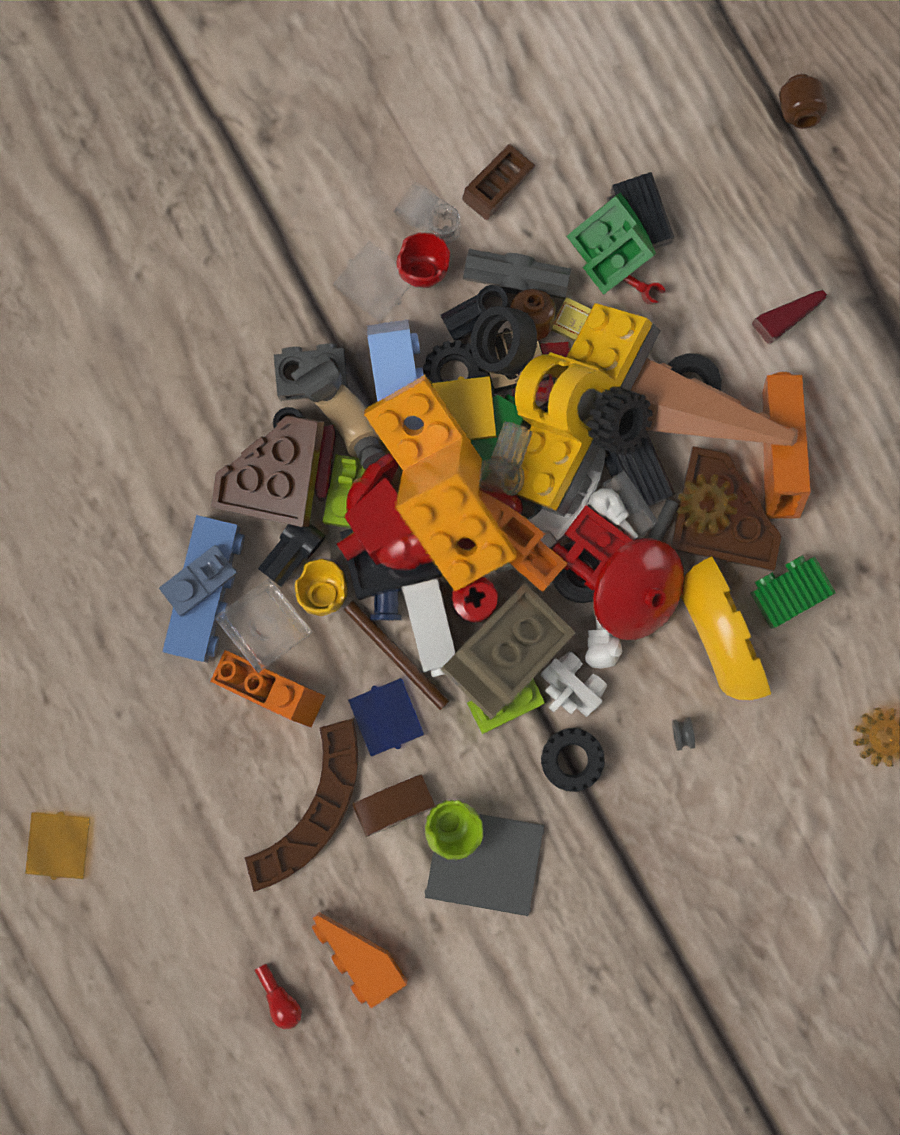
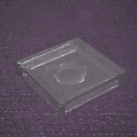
M270 578L218 613L215 617V620L257 673H260L312 633V630Z

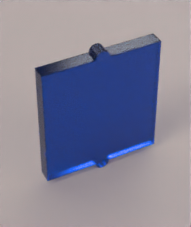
M402 678L380 687L374 685L371 687V691L348 700L371 757L394 747L395 749H400L401 744L425 735Z

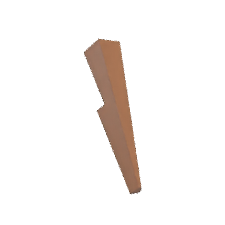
M647 358L631 388V391L646 396V400L650 401L651 406L648 409L652 410L653 416L648 417V421H651L652 425L651 428L646 427L647 431L793 446L797 442V429L793 427L788 429L770 420L769 415L763 412L756 413L740 405L741 401L695 378L688 379L672 371V367L665 363L658 364Z

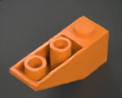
M224 650L210 682L310 728L326 697L315 690L227 650Z
M321 912L314 915L313 920L316 924L312 926L315 935L322 944L328 941L335 952L331 956L335 966L341 974L348 972L355 983L350 986L351 990L361 1004L367 1002L372 1009L407 985V978L388 950Z

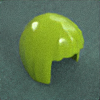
M445 800L437 804L436 807H433L427 815V822L425 824L426 840L431 850L448 860H459L472 854L481 844L483 839L482 820L478 812L470 805L459 800Z

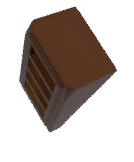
M509 143L465 188L462 200L482 218L488 220L532 172L535 164ZM506 159L520 170L517 174L504 164ZM498 170L510 181L507 183L495 172ZM489 181L500 192L496 193L491 187H489L486 184V182Z

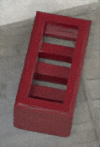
M823 289L759 315L754 319L752 325L767 344H772L820 306L827 298V294Z
M334 425L324 426L315 482L316 497L320 501H327L336 440Z

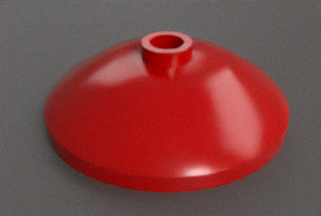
M641 538L622 546L608 559L597 578L593 595L594 612L604 630L619 639L637 640L651 635L670 619L679 604L684 586L683 564L677 552L671 546L658 539Z

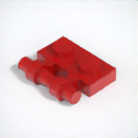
M585 505L564 534L575 542L573 547L568 551L557 543L552 551L567 563L563 568L564 570H572L586 581L584 585L593 591L597 578L608 559L622 546L634 540ZM583 550H586L600 561L595 570L578 558Z

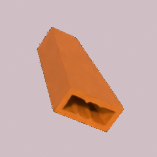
M777 372L766 377L762 390L763 413L769 415L770 420L788 429L792 427L797 429L798 437L797 442L793 446L764 443L765 514L769 519L800 518L811 492L802 375Z

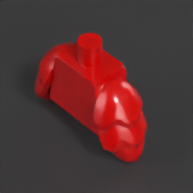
M391 453L369 464L362 476L355 479L352 483L346 499L347 513L344 518L353 530V533L336 544L347 561L366 550L375 564H383L397 570L416 569L420 564L434 561L396 508L398 494L391 484L399 464Z

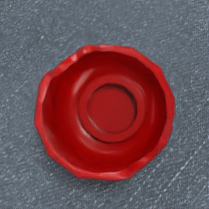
M419 232L408 236L403 240L401 250L397 256L396 269L398 270V275L404 282L413 287L431 288L441 282L446 276L450 262V250L445 241L435 234Z

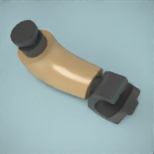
M325 352L316 358L309 357L298 364L299 369L294 371L291 376L300 386L305 396L309 400L314 401L335 426L349 455L359 458L363 468L366 470L369 464L378 461L385 455L381 450L383 441L364 416V411L367 407L342 384L343 377Z

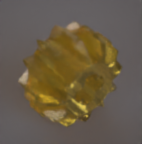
M701 474L696 479L698 487L690 481L685 483L684 486L691 495L686 493L678 495L677 499L688 503V505L680 507L677 511L679 515L690 513L691 517L684 522L686 527L692 525L696 520L698 521L697 533L702 534L706 523H708L710 532L715 534L718 532L717 521L724 527H728L731 524L725 514L735 515L737 508L727 505V503L735 501L737 494L725 495L724 491L731 484L726 481L720 488L717 487L718 475L713 474L709 480V485H707L705 477ZM706 495L709 496L708 500L713 498L716 503L711 508V513L706 512L707 508L702 510L699 506V503L704 500Z
M877 707L873 709L874 719L867 713L861 715V719L866 724V727L854 726L853 730L863 733L862 738L853 740V745H865V748L860 751L859 756L865 759L872 754L871 765L878 766L883 758L886 767H892L894 764L893 755L896 759L900 760V717L895 720L896 709L889 708L884 716L882 709ZM884 728H886L885 734L890 736L889 743L883 742L882 747L881 740L876 738L878 731L884 732Z

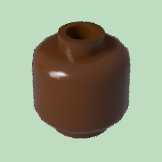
M806 74L794 75L779 91L784 120L796 128L806 129L817 125L827 112L823 84L815 77Z
M526 289L518 293L512 300L510 308L526 312L531 317L537 330V340L547 337L553 329L556 307L554 300L549 294L538 289Z

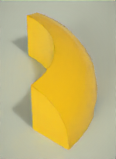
M709 557L693 566L685 575L681 599L701 637L720 689L727 696L737 700H755L771 694L761 660L756 656L749 639L751 635L741 612L736 609L729 593L730 589L713 557Z

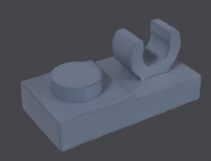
M214 545L165 582L159 589L179 616L182 617L238 573L220 549Z

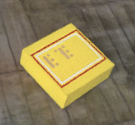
M566 297L554 321L552 331L575 342L591 309Z

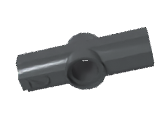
M469 249L463 280L497 285L505 292L516 295L526 289H538L546 292L551 297L565 300L571 269L536 262L534 258L523 254L506 253L504 256Z

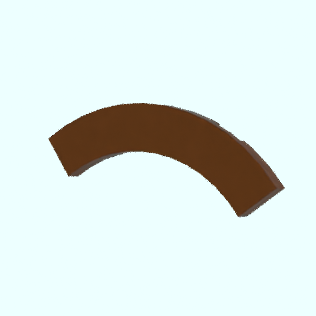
M354 718L319 727L323 759L321 777L316 794L302 819L285 837L271 847L245 857L253 892L270 887L304 867L323 849L341 824L354 792L358 770V739Z

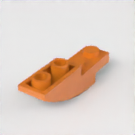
M479 490V498L517 552L516 559L509 563L543 592L567 563L541 541L545 535L544 532L509 506Z

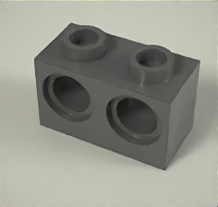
M320 344L316 346V350L302 352V347H287L281 349L282 354H273L277 396L280 401L307 399L296 381H289L285 378V371L291 365H298L309 357L316 358L324 352L338 365V370L343 377L342 384L349 389L344 348H337V344Z

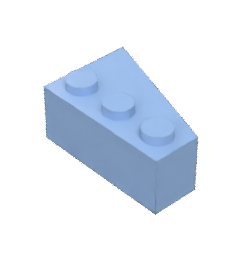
M408 320L367 325V337L378 402L422 377L423 369L422 367L415 368L413 355L420 354L418 334L410 333ZM409 416L404 420V424L412 430H418L424 425L423 421L417 416Z

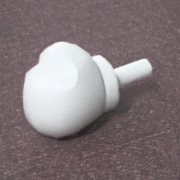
M611 488L597 490L590 496L588 504L593 511L612 525H619L632 540L639 536L625 520L630 513L625 509L623 501L617 492Z
M596 618V630H588L589 649L586 652L585 660L593 668L615 666L623 652L620 639L613 637V635L604 630Z

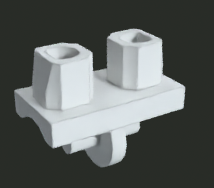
M570 651L559 660L555 658L540 675L550 684L545 691L554 699V702L549 706L552 712H555L562 706L572 714L577 708L587 717L602 703L600 698L607 684L594 674L585 683L580 681L574 674L583 664Z

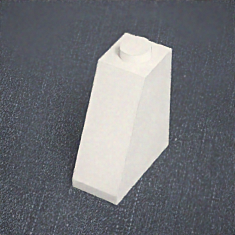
M434 579L402 587L423 672L431 671L432 677L444 675L440 669L455 655V650L438 580Z

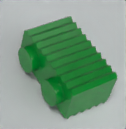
M801 555L785 564L788 571L782 575L775 577L774 573L771 572L754 582L757 589L750 592L771 629L778 627L836 593L815 556L806 560L804 555Z

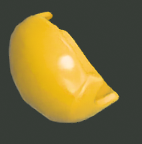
M318 559L306 563L301 576L295 580L297 602L309 614L326 616L336 612L341 608L348 595L347 580L344 572L335 562L326 559Z

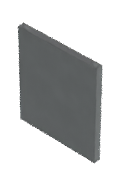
M479 814L483 824V839L472 854L459 860H448L433 851L428 884L424 892L425 898L529 916L542 835L545 832L544 825Z

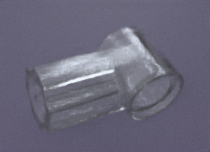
M504 422L491 459L485 460L481 466L479 487L482 490L511 496L521 491L524 484V471L521 464L530 442L532 431L514 423Z

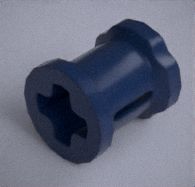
M402 588L374 596V613L371 614V620H402V615L398 613V592L402 591Z

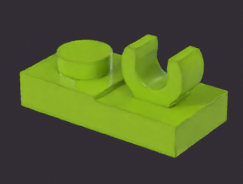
M336 454L322 521L324 524L351 529L344 516L347 513L346 499L349 489L354 480L360 478L365 471L359 458Z
M532 679L492 719L472 700L467 702L481 733L484 734L545 704L534 679Z

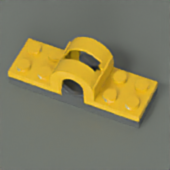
M595 303L567 358L549 352V354L540 355L532 359L523 369L515 390V404L518 415L528 422L531 427L510 465L500 488L505 492L515 494L521 501L565 517L600 450L597 445L593 444L592 440L594 438L589 437L588 433L593 429L588 426V420H593L594 415L590 414L591 408L596 409L598 406L595 400L597 397L603 399L602 392L605 390L610 391V387L613 386L631 390L661 330L648 318ZM545 374H550L553 376V388L550 397L546 403L538 406L535 402L540 381Z

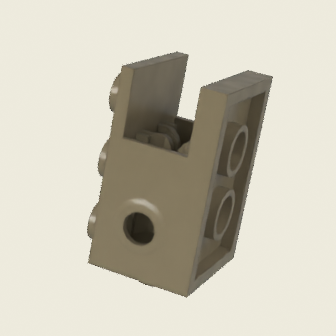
M524 583L487 619L486 623L440 670L492 719L527 686L576 632Z

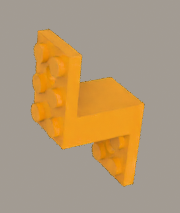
M423 375L367 407L364 411V416L403 470L396 508L454 591L516 559V550L478 496L482 458L428 378ZM409 416H417L423 421L424 425L418 430H412L404 424V420ZM468 537L476 542V546L471 550H464L456 542L460 538Z

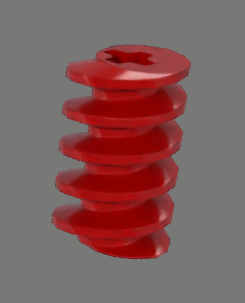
M480 577L453 591L452 595L453 607L457 615L463 620L472 623L488 619L494 612L498 600L497 590L485 577ZM475 591L477 596H484L478 608H474L472 603L466 604L465 600L469 599V592Z

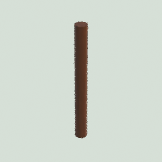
M353 600L343 609L439 710L450 701Z

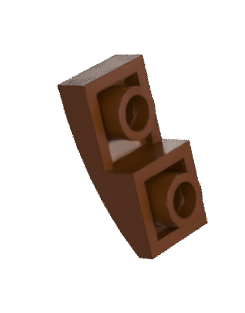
M420 774L353 803L352 806L365 836L368 837L396 826L401 821L427 812L435 807V804L424 778Z

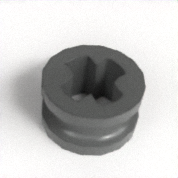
M685 718L683 722H678L677 719L672 720V730L677 751L682 750L684 746H689L690 749L695 748V736L691 718Z

